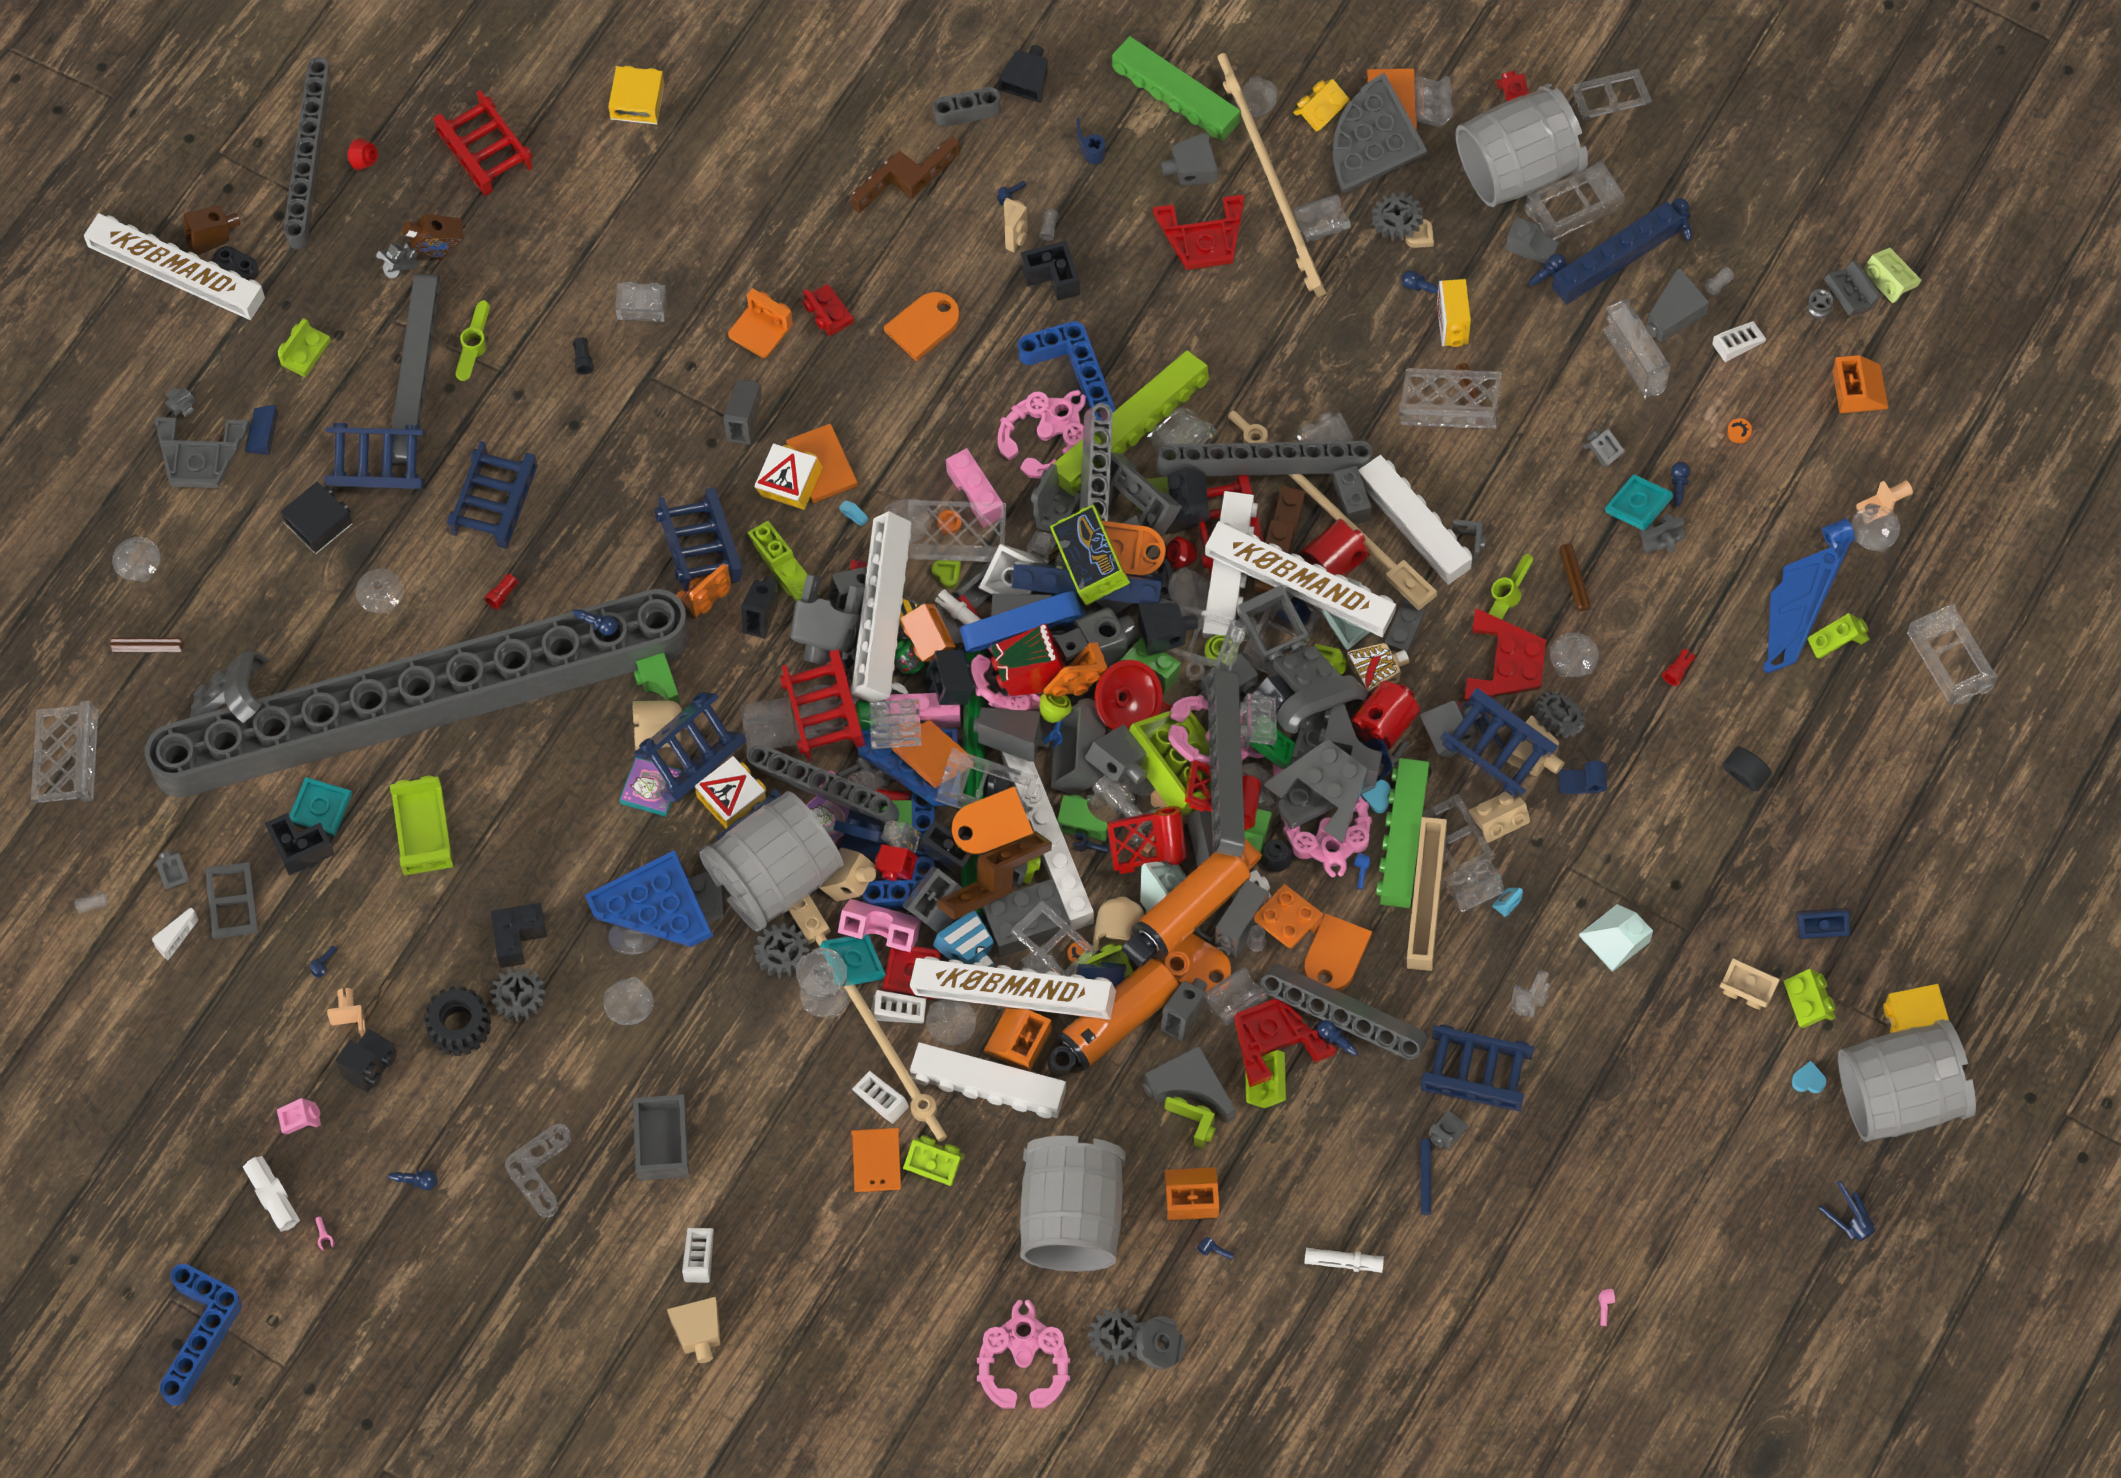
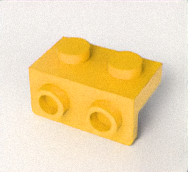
M1333 79L1325 82L1323 80L1319 81L1312 88L1314 92L1310 96L1306 95L1297 102L1298 108L1293 111L1296 116L1302 114L1316 132L1321 130L1350 101Z

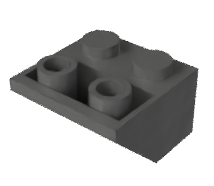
M932 866L902 906L935 932L940 933L950 926L954 919L938 908V900L962 889V887L938 868Z

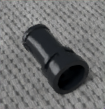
M583 337L576 338L572 342L575 352V372L579 375L590 374L594 371L592 357L589 355L588 340Z

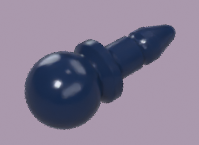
M1677 198L1672 201L1671 206L1682 217L1680 227L1685 238L1690 241L1692 230L1688 220L1691 217V214L1688 212L1689 204L1685 199Z
M1559 253L1551 255L1548 262L1543 263L1544 268L1532 276L1528 285L1538 284L1549 275L1553 277L1555 272L1566 267V258Z
M1409 270L1403 274L1401 281L1405 288L1438 293L1439 288L1435 284L1426 281L1425 277L1419 275L1416 271Z
M1677 462L1671 468L1673 476L1671 483L1675 485L1674 500L1677 507L1683 501L1684 486L1688 484L1689 480L1687 478L1691 472L1689 465L1685 462Z
M572 610V613L577 618L594 624L593 629H599L603 635H612L618 628L616 619L611 616L603 617L599 613L596 617V615L587 613L584 610Z
M1322 1020L1318 1024L1317 1031L1320 1037L1329 1039L1331 1044L1336 1042L1337 1045L1344 1048L1345 1052L1351 1055H1358L1354 1045L1349 1043L1344 1036H1341L1343 1030L1338 1029L1333 1022Z
M415 1170L414 1174L405 1172L388 1174L389 1179L396 1182L412 1183L413 1188L419 1186L423 1190H431L437 1184V1176L431 1170H424L422 1172Z

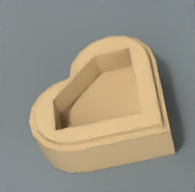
M1423 219V224L1419 225V232L1413 230V237L1406 235L1405 241L1408 246L1414 248L1434 246L1432 225L1428 220Z

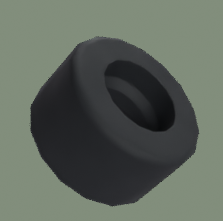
M1741 746L1735 747L1723 763V768L1732 778L1752 791H1759L1772 774L1771 769L1764 761Z

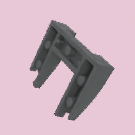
M1111 452L1108 509L1120 493L1124 494L1143 511L1139 519V525L1155 530L1162 537L1182 506L1168 493L1160 492L1135 470L1137 466L1123 454ZM1092 482V489L1098 492V486ZM1154 545L1149 546L1146 549V555L1154 547Z

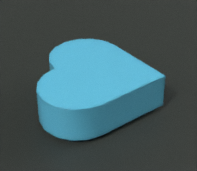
M844 500L839 506L840 511L859 526H864L868 522L869 518L855 503Z
M1379 780L1376 782L1374 789L1360 796L1365 802H1368L1369 807L1374 812L1383 813L1389 807L1390 785L1384 780Z
M1811 1061L1799 1069L1792 1078L1793 1088L1800 1092L1809 1090L1812 1093H1820L1826 1085L1825 1076Z

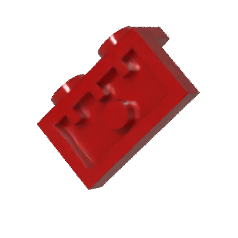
M829 284L812 293L808 289L803 291L804 300L802 303L808 313L812 312L814 314L816 324L821 331L825 329L828 335L832 336L854 323V318Z

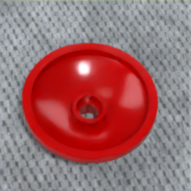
M1121 660L1110 665L1100 676L1095 690V706L1100 719L1109 729L1115 730L1124 724L1129 730L1133 723L1159 715L1163 700L1161 683L1155 672L1148 665L1136 660ZM1120 693H1122L1121 701L1119 700Z

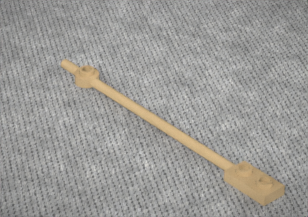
M1222 53L1217 58L1226 81L1222 82L1228 95L1233 94L1296 245L1299 255L1296 258L1297 264L1301 272L1305 270L1308 276L1304 278V281L1309 291L1314 290L1317 297L1323 296L1327 293L1312 257L1307 250L1245 101L1239 82L1226 53Z
M1235 410L1229 413L1228 418L1244 432V443H1268V433L1265 427L1259 424L1250 425ZM1288 474L1336 521L1341 518L1352 530L1358 529L1361 531L1302 474ZM1361 531L1366 539L1363 542L1366 549L1389 570L1386 573L1385 579L1416 609L1420 610L1437 596V591L1405 560L1397 565Z
M810 895L788 910L800 931L803 932L805 939L808 940V944L816 941L820 947L822 941L827 940L825 935L831 932L830 928ZM844 986L913 1099L910 1106L912 1115L918 1121L927 1122L938 1142L945 1140L947 1135L935 1117L937 1112L935 1100L930 1095L920 1093L856 986ZM922 1103L928 1104L925 1109L919 1108V1105Z

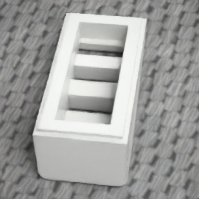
M1754 321L1714 336L1712 344L1724 362H1727L1766 342V338ZM1752 330L1757 338L1753 339L1748 331ZM1742 334L1747 338V342L1741 337ZM1734 338H1737L1740 344L1737 345ZM1728 341H1729V343L1732 345V347H1730V348H1729V346H1728L1727 343H1726V342H1728Z
M189 908L152 938L156 949L166 960L170 959L198 922L196 913L192 908Z
M877 990L873 996L871 1012L878 1021L923 1024L926 998ZM881 1003H886L885 1010L881 1009ZM892 1003L896 1004L895 1011H891ZM902 1004H906V1013H901ZM912 1005H917L916 1015L911 1014Z
M871 1071L852 1088L857 1095L891 1124L909 1107L902 1095ZM873 1082L875 1083L867 1093L864 1092ZM880 1089H882V1091L873 1099L877 1092ZM888 1096H890V1098H889L883 1105H881V1103H882Z
M713 1228L687 1229L682 1270L685 1282H710ZM693 1239H707L706 1242H693ZM692 1249H705V1251H692ZM691 1259L704 1260V1262H703V1261H691Z

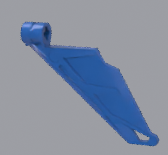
M1847 518L1822 527L1824 539L1830 548L1784 566L1782 583L1770 594L1768 660L1763 665L1764 672L1772 673L1796 663L1851 542L1855 541L1854 530ZM1784 651L1783 663L1776 666L1771 664Z

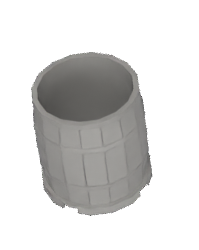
M1546 83L1540 86L1536 92L1518 96L1515 99L1484 111L1456 128V144L1464 170L1478 196L1487 206L1495 207L1499 204L1519 199L1557 182L1570 173L1578 174L1587 167L1586 146L1580 147L1577 136L1582 134L1580 124L1562 92L1557 88L1551 90L1549 88L1552 86L1551 84Z
M790 791L762 806L728 831L712 847L706 846L699 854L704 867L717 887L724 885L731 895L726 899L743 921L756 932L765 929L767 922L787 912V910L810 895L844 865L837 847L825 828L804 802Z
M1937 1020L1933 1025L1913 1027L1877 1038H1871L1863 1043L1839 1051L1838 1065L1844 1096L1853 1123L1865 1143L1917 1132L1941 1125L1958 1117L1964 1120L1975 1116L1976 1099L1973 1080H1966L1962 1065L1968 1064L1959 1036L1949 1020Z
M1050 1136L1032 1140L1027 1144V1150L1024 1148L1023 1160L1026 1162L1022 1181L1020 1212V1257L1024 1261L1041 1268L1074 1272L1095 1271L1116 1264L1122 1214V1168L1125 1166L1126 1152L1120 1146L1095 1138L1093 1139V1144L1078 1143V1136Z

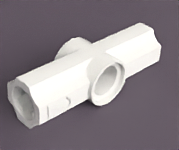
M260 1156L247 1161L243 1168L255 1187L254 1191L265 1210L268 1209L277 1228L281 1232L293 1228L300 1220L288 1201V1195L278 1178L274 1177L265 1159Z

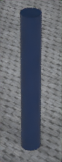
M1430 1139L1421 1140L1422 1215H1431Z

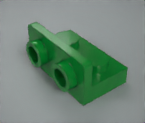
M1262 717L1245 723L1244 728L1251 731L1248 744L1280 769L1287 768L1290 765L1296 743Z

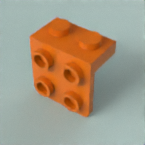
M752 288L747 294L748 308L729 330L728 336L731 340L761 358H767L793 326L792 313L787 305L783 303L778 304L767 293L763 291L758 292Z
M722 564L712 574L694 578L690 582L689 591L684 592L682 589L676 594L684 607L694 617L697 618L701 613L708 612L719 597L723 598L728 594L732 587L728 566Z
M1098 642L1089 643L1069 666L1063 668L1043 690L1046 696L1053 694L1054 697H1061L1067 694L1080 696L1087 693L1090 686L1099 680L1102 673L1107 669L1104 655L1100 650Z
M1284 884L1255 914L1254 921L1285 946L1293 948L1308 931H1311L1313 934L1317 932L1322 922L1323 913Z

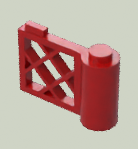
M1195 759L1190 765L1185 802L1189 803V807L1201 812L1204 810L1212 812L1211 793L1205 786L1211 783L1210 765ZM1197 770L1204 772L1208 779L1202 781L1197 774ZM1244 775L1242 776L1244 830H1248L1254 827L1256 822L1261 782L1254 776ZM1199 788L1205 799L1193 796V791Z
M1164 807L1154 813L1106 822L1114 871L1119 870L1120 874L1134 872V867L1142 866L1144 863L1165 861L1170 865H1178L1187 858L1181 808ZM1152 820L1153 828L1147 836L1137 830L1142 822ZM1125 826L1130 831L1121 841L1115 837L1114 828ZM1134 833L1144 839L1136 850L1126 844ZM1148 842L1155 846V856L1145 857L1141 854V851ZM1123 847L1133 853L1128 861L1118 862L1117 855Z

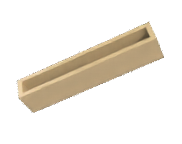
M1426 817L1421 819L1407 952V969L1432 971L1447 819Z

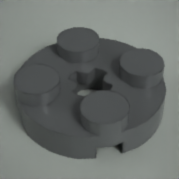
M1158 1316L1143 1321L1136 1336V1355L1138 1359L1144 1361L1151 1368L1158 1370L1172 1367L1175 1363L1179 1362L1185 1351L1183 1334L1179 1335L1176 1329L1179 1326L1172 1319L1165 1316ZM1161 1337L1160 1340L1164 1343V1347L1160 1348L1158 1346L1157 1339Z

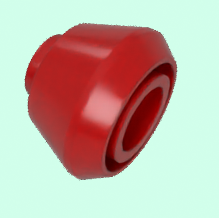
M357 138L349 145L347 157L354 169L363 170L375 164L378 152L374 144L363 138Z
M1177 536L1167 545L1166 559L1173 569L1179 570L1188 567L1197 558V550L1194 544L1183 537Z

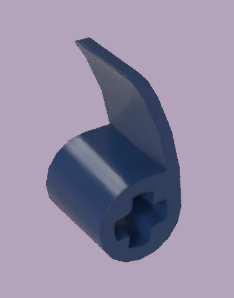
M1077 118V139L1080 150L1088 163L1100 164L1105 159V140L1097 134L1083 138L1080 120Z
M1591 761L1584 765V770L1561 769L1559 771L1560 792L1565 794H1589L1607 790L1606 763Z

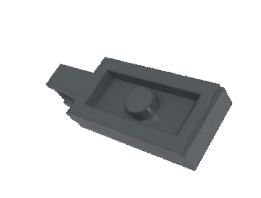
M1405 598L1384 642L1388 645L1389 649L1397 652L1405 650L1408 653L1425 615L1426 605L1418 610Z

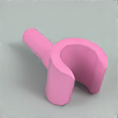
M317 1217L316 1223L320 1235L318 1245L320 1249L324 1251L322 1242L327 1239L331 1241L333 1248L335 1245L334 1241L327 1234L322 1217Z
M1613 1289L1602 1290L1599 1294V1303L1601 1305L1600 1326H1607V1304L1615 1303Z

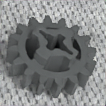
M1403 192L1399 197H1396L1395 193H1392L1389 199L1383 196V203L1377 201L1376 209H1372V222L1376 232H1382L1383 238L1390 235L1391 241H1394L1396 237H1400L1401 241H1403L1404 235L1413 237L1412 231L1419 232V225L1423 224V208H1420L1419 200L1414 201L1412 195L1405 198Z
M1553 690L1550 694L1545 691L1542 696L1538 697L1532 711L1536 712L1534 718L1541 720L1539 725H1545L1547 727L1546 731H1554L1557 737L1559 734H1562L1564 738H1568L1569 735L1575 737L1577 733L1581 732L1586 718L1583 716L1585 711L1578 709L1580 704L1573 703L1572 697L1565 698L1563 692L1557 695Z
M782 923L780 929H777V926L773 924L771 932L764 929L765 937L758 936L757 942L760 945L754 946L755 953H758L755 955L756 962H761L760 969L765 970L768 968L769 976L777 972L778 978H781L785 972L791 977L792 970L800 972L799 964L806 965L807 960L804 956H809L810 954L809 949L806 948L809 946L808 940L803 939V932L796 933L794 925L790 929H786L785 923ZM783 948L785 952L781 953L779 949Z
M520 966L517 967L516 972H512L510 968H507L508 974L505 976L499 973L500 982L493 981L492 983L495 988L490 990L491 997L494 998L491 1000L493 1007H497L499 1015L505 1012L507 1020L511 1016H515L516 1022H519L520 1016L523 1015L526 1020H529L530 1012L537 1015L536 1007L544 1006V1002L541 999L546 997L545 990H542L545 988L544 982L539 981L538 973L532 975L530 968H527L525 972H522ZM524 981L529 982L530 984H532V986L526 985ZM520 987L521 992L519 993L518 1000H516L515 996H517V992H519ZM505 1003H511L512 1007L506 1005Z
M1115 1307L1114 1313L1111 1314L1108 1309H1105V1316L1102 1317L1097 1314V1324H1090V1329L1094 1331L1088 1333V1339L1094 1340L1090 1343V1348L1097 1349V1358L1104 1355L1105 1363H1108L1110 1359H1114L1115 1365H1118L1119 1359L1122 1358L1126 1363H1129V1355L1137 1357L1136 1336L1141 1323H1136V1314L1131 1317L1128 1316L1129 1309H1125L1123 1314L1119 1313L1118 1307ZM1121 1321L1128 1324L1131 1328H1127ZM1112 1322L1107 1328H1103L1104 1325ZM1116 1327L1118 1328V1333L1120 1335L1117 1345L1115 1344L1114 1339ZM1102 1344H1107L1112 1350L1107 1349ZM1127 1344H1131L1128 1348L1122 1350Z

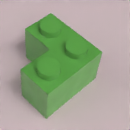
M1142 637L1121 659L1136 660L1148 665L1157 675L1161 683L1163 695L1178 680L1181 662L1165 652L1148 656Z

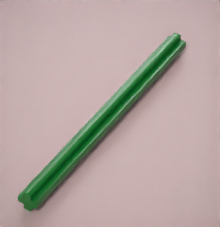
M964 647L965 659L969 661V665L979 654L986 657V649L966 653ZM976 690L971 695L968 704L964 705L963 750L974 758L975 766L963 772L962 808L984 799L985 745L978 742V732H974L975 717H979L981 708H985V698L982 695L980 697L976 695ZM974 854L963 869L961 875L962 888L977 882L978 869L975 868L979 854ZM982 907L975 910L980 919L983 917Z

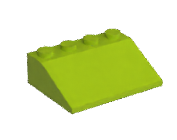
M1191 710L1190 715L1183 723L1170 718L1171 711L1133 723L1129 728L1130 733L1146 752V757L1140 765L1147 772L1146 777L1168 807L1176 806L1181 808L1182 816L1196 810L1189 807V803L1185 802L1191 763L1175 750L1170 743L1168 735L1171 725L1182 726L1186 729L1188 733L1187 742L1192 747L1199 749V754L1208 756L1210 753L1209 743L1205 740L1207 732ZM1197 770V774L1202 781L1208 779L1204 772ZM1210 783V784L1205 785V786L1207 787V789H1208L1209 792L1211 793V783ZM1199 788L1193 791V796L1205 799Z

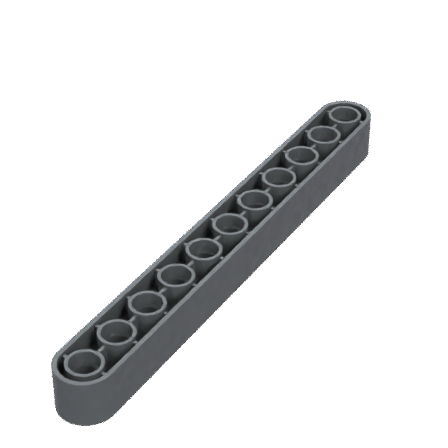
M651 589L579 609L592 613L596 617L601 613L603 617L611 616L615 618L618 628L614 634L609 636L603 635L599 629H593L594 624L580 620L572 612L259 698L257 700L261 703L260 708L244 723L231 712L229 707L166 724L151 734L145 746V758L156 784L163 792L174 797L196 795L638 670L636 661L664 653L667 662L678 658L686 650L689 643L690 633L685 607L682 601L672 592L663 589ZM655 624H666V626L660 629L650 628ZM609 637H619L613 642H603V640ZM562 650H571L570 653L563 656L555 655ZM516 663H522V664H523V665H522L521 667H519V668H516V669H508V667L511 666L512 664H516ZM466 677H476L470 682H460L463 678ZM428 690L423 695L412 696L416 691ZM380 703L373 709H364L369 704ZM322 717H331L326 722L316 723V721ZM283 730L279 735L268 736L273 731ZM235 743V745L229 749L219 750L222 746L226 744ZM179 757H186V759L180 763L171 764L175 759Z

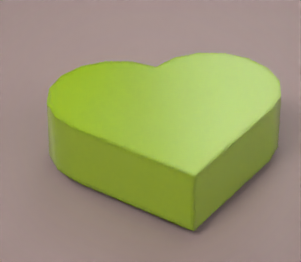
M937 560L933 563L932 575L940 580L942 587L945 589H953L958 585L961 561Z

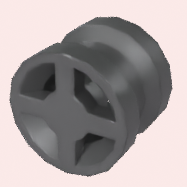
M1824 289L1813 291L1807 306L1810 316L1816 319L1826 318L1831 312L1833 296Z

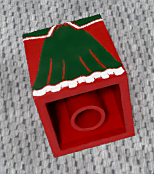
M1046 623L991 646L994 656L990 657L995 671H999V674L996 675L998 684L1001 689L1006 688L1010 696L1044 693L1043 690L1066 667L1063 655L1057 647Z

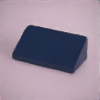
M276 405L254 408L246 452L270 455L278 417Z
M1847 908L1796 911L1800 939L1850 936V919Z

